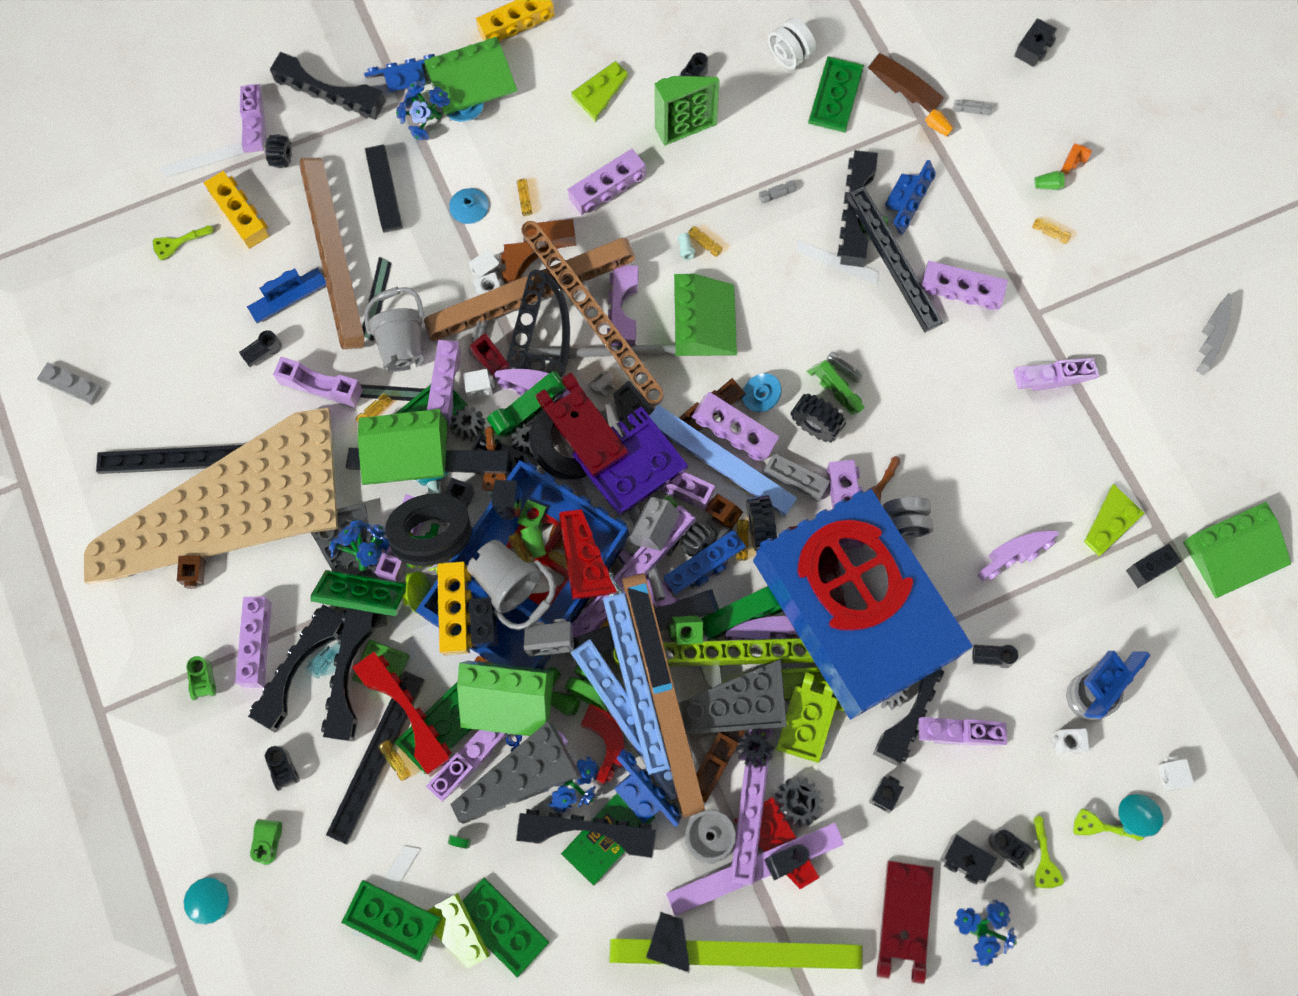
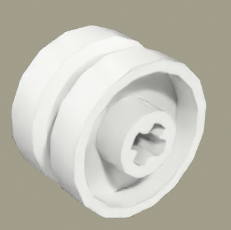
M795 17L789 18L781 27L776 28L768 35V43L773 55L778 62L788 69H794L803 62V59L806 60L816 51V43L811 31L801 20Z

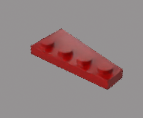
M582 509L560 512L559 517L572 600L616 594L617 590L610 579V574L601 558L599 548L594 542L593 534Z
M773 797L766 800L763 806L759 847L764 852L797 839L787 821L782 820L783 814H777L779 807L774 805L775 800ZM810 860L786 875L800 890L820 878Z

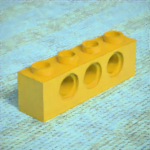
M514 0L475 19L477 29L483 40L497 37L500 42L543 21L550 20L555 14L551 0Z
M223 170L203 182L212 198L249 249L269 237L266 231L268 229L267 224L262 218L258 219L256 217L258 214L252 203L250 205L246 203L248 198L242 189L239 191L236 189L238 184L232 175L228 177Z
M465 562L437 564L439 652L442 655L470 654V648L473 647L469 631V625H471L469 599H472V591L468 590V581L472 580V575L468 572V566ZM454 582H460V588L457 591L450 590ZM454 604H461V609L458 613H451V608ZM460 625L462 628L461 633L457 636H452L451 631L453 627Z

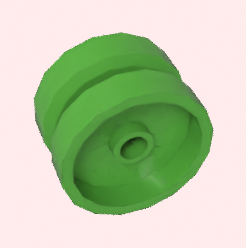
M577 663L574 672L579 678L569 677L564 688L587 704L607 711L608 708Z

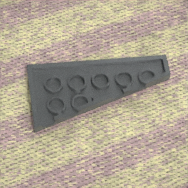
M364 503L337 509L338 529L311 532L332 571L379 579L375 574L377 564H370L367 570L362 571L359 570V561L355 560V555L338 549L336 556L332 558L331 551L329 550V543L333 538L336 539L339 532L349 526L350 522L362 520L363 523L369 524L367 509ZM364 528L360 532L362 543L369 544L372 540L371 532ZM351 544L344 546L354 550ZM378 613L375 628L388 626L386 615Z
M781 659L679 702L678 705L685 733L699 734L787 727Z
M547 721L450 805L458 822L465 824L485 816L488 812L503 809L506 805L521 802L544 793L549 788L559 787L567 781L582 778L554 724Z

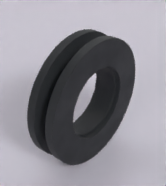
M542 409L535 418L529 435L531 452L537 463L546 472L561 479L572 480L587 476L574 458L563 456L554 448L550 437L554 423L544 409ZM578 412L571 413V417L577 418L579 416Z
M433 493L411 498L399 505L390 514L386 522L385 531L391 551L397 559L410 565L430 566L443 563L458 555L470 541L472 526L467 508L459 499L446 494ZM428 520H443L449 523L444 532L432 538L416 539L408 535L415 526Z

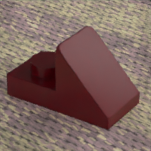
M486 333L469 345L475 360L480 361L485 369L488 370V373L493 375V378H495L494 374L496 371L505 370L510 366Z

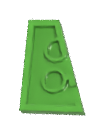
M824 360L806 371L811 376L815 374L821 382L819 384L824 389L832 390L834 398L851 415L858 414L865 408L862 404V399L849 389L848 382L844 378L839 377L832 363Z

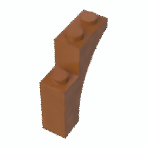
M573 219L537 223L556 249L576 246ZM531 228L527 231L526 235L533 236L537 230ZM524 237V242L504 244V252H501L502 265H506V270L502 271L504 283H511L521 279L525 270L538 259ZM546 244L541 245L539 252H546L549 246Z

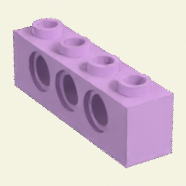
M630 149L568 188L569 200L582 216L590 213L601 203L611 200L617 193L624 192L634 182L641 181L646 175V165L636 152Z
M928 261L921 285L928 295H939L948 300L956 299L964 301L969 305L976 304L984 306L989 310H999L1004 300L1008 280ZM940 280L945 281L947 284H942ZM959 285H963L967 289H962ZM979 290H983V291H985L987 294H983V293H981Z
M711 392L703 396L692 415V418L696 419L697 424L710 428L717 437L727 439L733 447L739 450L743 449L749 453L750 458L756 461L768 458L779 438L778 435ZM713 413H717L720 416V422L714 419ZM731 424L736 425L738 433L732 431ZM749 435L754 437L755 444L749 441Z
M854 460L828 463L827 475L830 481L829 489L833 509L834 505L844 499L849 501L852 499V496L862 490V487L858 486L857 479L860 478L859 467H855ZM847 481L850 487H843L840 482ZM850 538L839 540L842 548L862 547L865 544Z
M682 472L658 490L705 511L714 495L715 486L691 474Z
M243 597L235 681L236 684L243 688L265 687L272 605L266 597Z

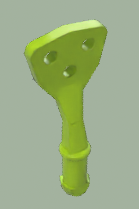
M206 225V227L192 230L175 239L168 237L154 238L152 240L154 252L159 260L163 261L172 256L180 245L186 241L197 239L207 234L210 235L213 233L214 228L211 225Z
M1081 808L1074 819L1073 833L1075 835L1089 836L1100 832H1112L1120 836L1136 839L1137 841L1145 838L1134 834H1127L1123 830V825L1104 823L1095 813L1085 808Z
M1037 815L1034 817L1033 823L1035 824L1037 834L1036 840H1038L1041 850V859L1035 871L1034 885L1037 888L1052 889L1062 886L1064 879L1059 869L1050 860L1047 851L1048 837L1045 832L1044 819Z

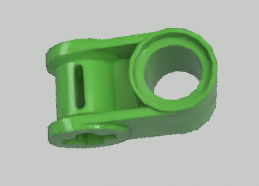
M200 656L191 657L186 664L189 681L188 689L191 699L194 701L198 697L206 695L216 696L217 690L212 664ZM203 662V669L200 672H196L197 664Z
M256 820L250 850L252 860L263 865H269L275 860L282 833L281 821ZM267 851L266 855L260 856L261 852Z

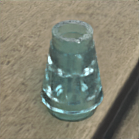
M327 646L307 662L306 670L319 679L326 674L337 652L330 646Z

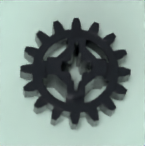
M797 776L793 781L791 778L787 779L785 784L782 783L778 787L780 791H777L775 796L779 799L774 802V805L780 806L777 814L783 813L784 817L782 820L786 821L789 819L790 826L795 825L797 822L799 828L803 827L805 823L809 826L813 823V820L816 821L820 817L818 813L822 812L823 808L819 804L824 802V799L818 798L821 791L813 789L815 783L809 785L807 778L800 782V778Z

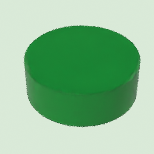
M450 834L447 843L455 847L468 849L472 840Z

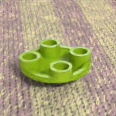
M420 571L407 574L406 593L403 595L404 605L410 606L415 613H417L416 609L432 588L428 577Z

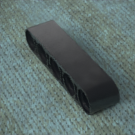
M381 144L365 148L382 231L387 233L403 229L385 145Z

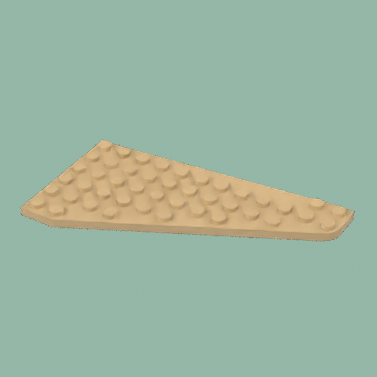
M322 408L293 413L92 540L84 552V583L109 582L130 577L133 574L178 564V556L200 555L205 558L301 534L338 529L330 409Z

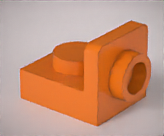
M1074 143L1060 172L1068 175L1071 168L1075 169L1079 161L1086 163L1092 150Z

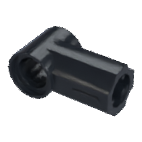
M265 330L259 334L256 341L239 353L247 365L252 367L269 354L278 353L282 348V343L272 331ZM269 340H273L270 345H267Z
M973 645V664L1009 668L1018 659V651L1012 645ZM1008 652L1012 656V660L1005 661L1001 653Z

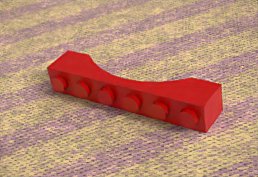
M373 652L352 668L368 689L390 696L405 710L414 731V756L426 774L431 777L446 765L451 759L449 755L452 752L445 742L441 745L437 740L439 733L434 726L430 725L428 727L424 719L427 717L420 707L415 709L411 703L414 701V698L407 689L405 691L401 689L399 684L402 681L395 672L392 674L389 672L387 667L390 664L383 655L378 656Z

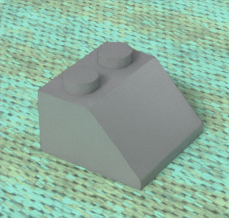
M651 497L644 505L626 542L662 551L680 513L668 500Z
M566 619L553 620V624L545 625L542 621L534 622L531 626L525 628V652L531 657L573 651L572 624L566 622Z

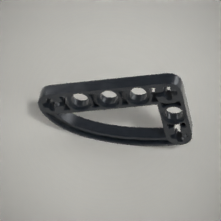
M533 270L529 273L507 355V362L516 369L533 370L531 368V361L538 358L542 361V367L536 371L543 372L547 360L550 361L548 366L555 367L556 364H559L562 372H558V374L562 377L566 371L570 350V317L567 303L559 285L549 274L541 270ZM537 274H540V278L543 279L542 282L537 284V289H541L540 293L535 290H528L529 286L534 287V281L531 279L532 276L536 277ZM546 284L553 290L561 313L562 342L559 360L528 353ZM529 294L537 295L538 301L535 305H529L526 302V297ZM526 313L531 314L533 318L532 323L529 325H524L521 322L522 315ZM520 333H524L527 336V342L524 345H519L516 342V337ZM514 345L521 349L525 348L524 353L520 351L519 357L522 358V362H518L517 365H514V361L511 360V357L516 356L517 350H513Z

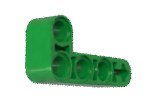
M557 371L546 375L507 408H499L487 417V421L498 436L507 437L516 432V427H523V423H528L542 411L543 408L538 403L535 394L545 389L552 401H555L567 391Z
M767 586L721 608L719 611L702 617L703 632L707 636L708 641L725 635L726 631L737 625L761 618L767 614L775 615L783 610Z

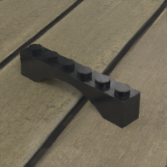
M281 51L269 69L276 83L290 86L298 92L308 93L311 97L323 99L331 105L336 104L347 111H354L364 118L376 120L386 103L382 90L366 84L352 87L325 84L308 74L296 57Z
M854 150L853 158L849 157L847 169H850L851 173L850 175L847 174L845 184L846 187H849V190L845 192L843 204H847V207L843 209L841 221H844L845 224L844 227L840 228L839 239H843L842 245H838L837 257H841L840 265L864 267L866 261L868 240L859 226L857 214L846 195L865 186L866 188L874 180L878 153Z
M324 604L321 608L315 610L312 615L313 620L309 626L303 628L299 641L289 649L287 659L277 667L275 677L265 685L262 690L263 695L250 708L248 717L274 733L277 732L288 715V693L298 668L315 650L337 640L339 633L343 632L344 623H342V615Z
M347 608L343 612V632H340L338 636L340 648L339 653H336L334 658V666H336L335 675H332L330 679L332 691L325 705V709L328 712L321 726V732H323V737L354 742L358 718L353 711L349 699V672L359 648L375 631L378 613Z
M942 668L920 680L919 691L910 712L900 723L881 734L873 755L896 766L901 762H906L910 750L907 749L910 741L914 742L919 733V730L916 729L919 718L926 717L928 710L925 709L927 702H932L936 690L933 689L935 683H940L945 671Z
M526 809V813H519L516 841L540 844L563 832L574 830L590 831L610 838L629 855L654 857L657 830L652 829V824L639 823L638 827L629 826V821L616 820V824H607V819L593 817V822L584 821V816L571 814V818L567 819L562 818V813L548 812V816L539 815L540 810Z

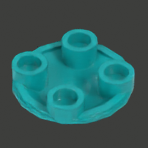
M1133 794L1128 795L1120 802L1118 816L1123 824V830L1127 834L1141 837L1158 834L1163 826V814L1154 800L1145 795Z
M208 877L198 879L191 884L185 893L183 901L184 911L188 918L197 924L203 925L222 919L226 914L229 903L227 886L217 879Z

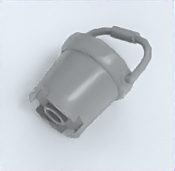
M394 287L378 293L368 303L364 313L367 334H372L375 337L383 368H388L390 372L410 370L409 366L415 363L416 367L424 363L420 332L424 310L419 294L411 288ZM402 292L410 293L417 302L418 310L398 308L378 313L371 319L369 316L372 306L377 301L391 298Z
M492 540L486 543L477 551L480 554L478 560L476 561L472 557L467 570L490 596L491 603L495 607L493 614L511 629L520 630L529 627L534 622L537 623L551 606L550 603L555 594L553 576L538 560L534 563H526L500 540L499 542ZM542 571L547 577L550 586L549 595L546 600L541 602L531 614L530 619L525 623L516 624L507 620L501 613L515 609L530 596L541 579Z

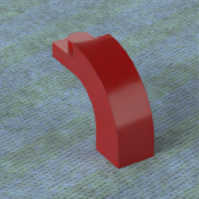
M589 704L581 722V727L599 735L606 744V756L596 778L597 783L605 786L606 782H611L614 776L615 769H613V765L622 769L623 765L617 760V756L622 749L625 750V743L622 731L613 717L604 710Z

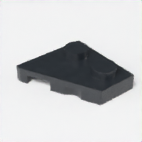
M630 381L613 393L619 421L625 424L629 432L633 427L627 418L629 414H632L641 424L634 411L642 407L649 416L654 411Z
M660 912L646 958L689 973L690 965L683 919Z

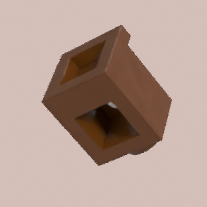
M718 493L709 501L708 507L705 509L710 516L731 529L743 514V511L736 504Z
M200 555L178 556L176 581L187 589H196L197 585H203L206 560Z

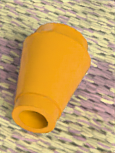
M934 109L924 120L928 123L927 126L945 137L954 129L940 110Z

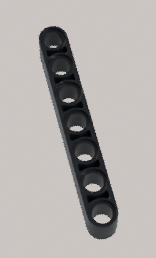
M713 589L654 609L659 631L668 629L669 624H672V617L699 616L700 618L720 610ZM609 625L573 638L574 649L588 639H591L599 653L615 648Z

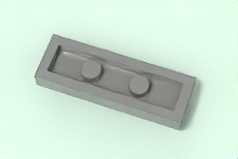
M49 362L46 363L37 377L39 382L90 405H93L103 389L100 385Z
M773 453L764 469L765 474L818 501L821 500L830 483L829 480L776 453Z

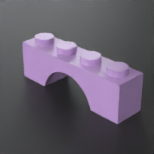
M625 265L615 269L614 273L610 272V285H613V291H609V303H612V309H608V318L630 346L636 345V321L627 317L621 307L629 296L638 293V266ZM618 341L614 342L612 346H623V344Z
M438 340L427 410L440 409L448 422L447 425H450L453 413L454 379L456 372H459L461 350L459 341Z
M280 357L273 376L281 385L354 408L363 390L358 380L339 374L335 377L322 375L310 370L300 362Z
M406 494L402 503L414 498V496ZM424 522L411 530L414 536H419ZM389 546L382 553L375 574L379 579L401 582L407 564L397 559Z

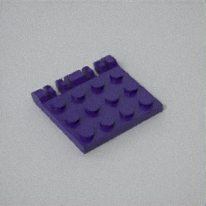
M642 407L634 411L641 424L632 414L627 416L628 421L634 427L630 432L621 421L616 423L624 435L623 437L613 426L611 427L628 450L629 455L593 478L576 453L572 454L574 460L590 478L618 517L688 469L687 463Z

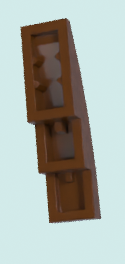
M878 53L867 67L894 93L900 91L911 103L917 101L929 113L936 109L944 99L941 94L916 74L881 53Z
M733 378L717 391L711 392L731 406L746 395ZM696 402L679 419L699 432L705 427L697 424L696 419L692 418L699 405ZM713 413L714 419L719 417L717 413Z
M746 730L719 732L696 773L703 802L706 803L739 744L738 739L743 737Z

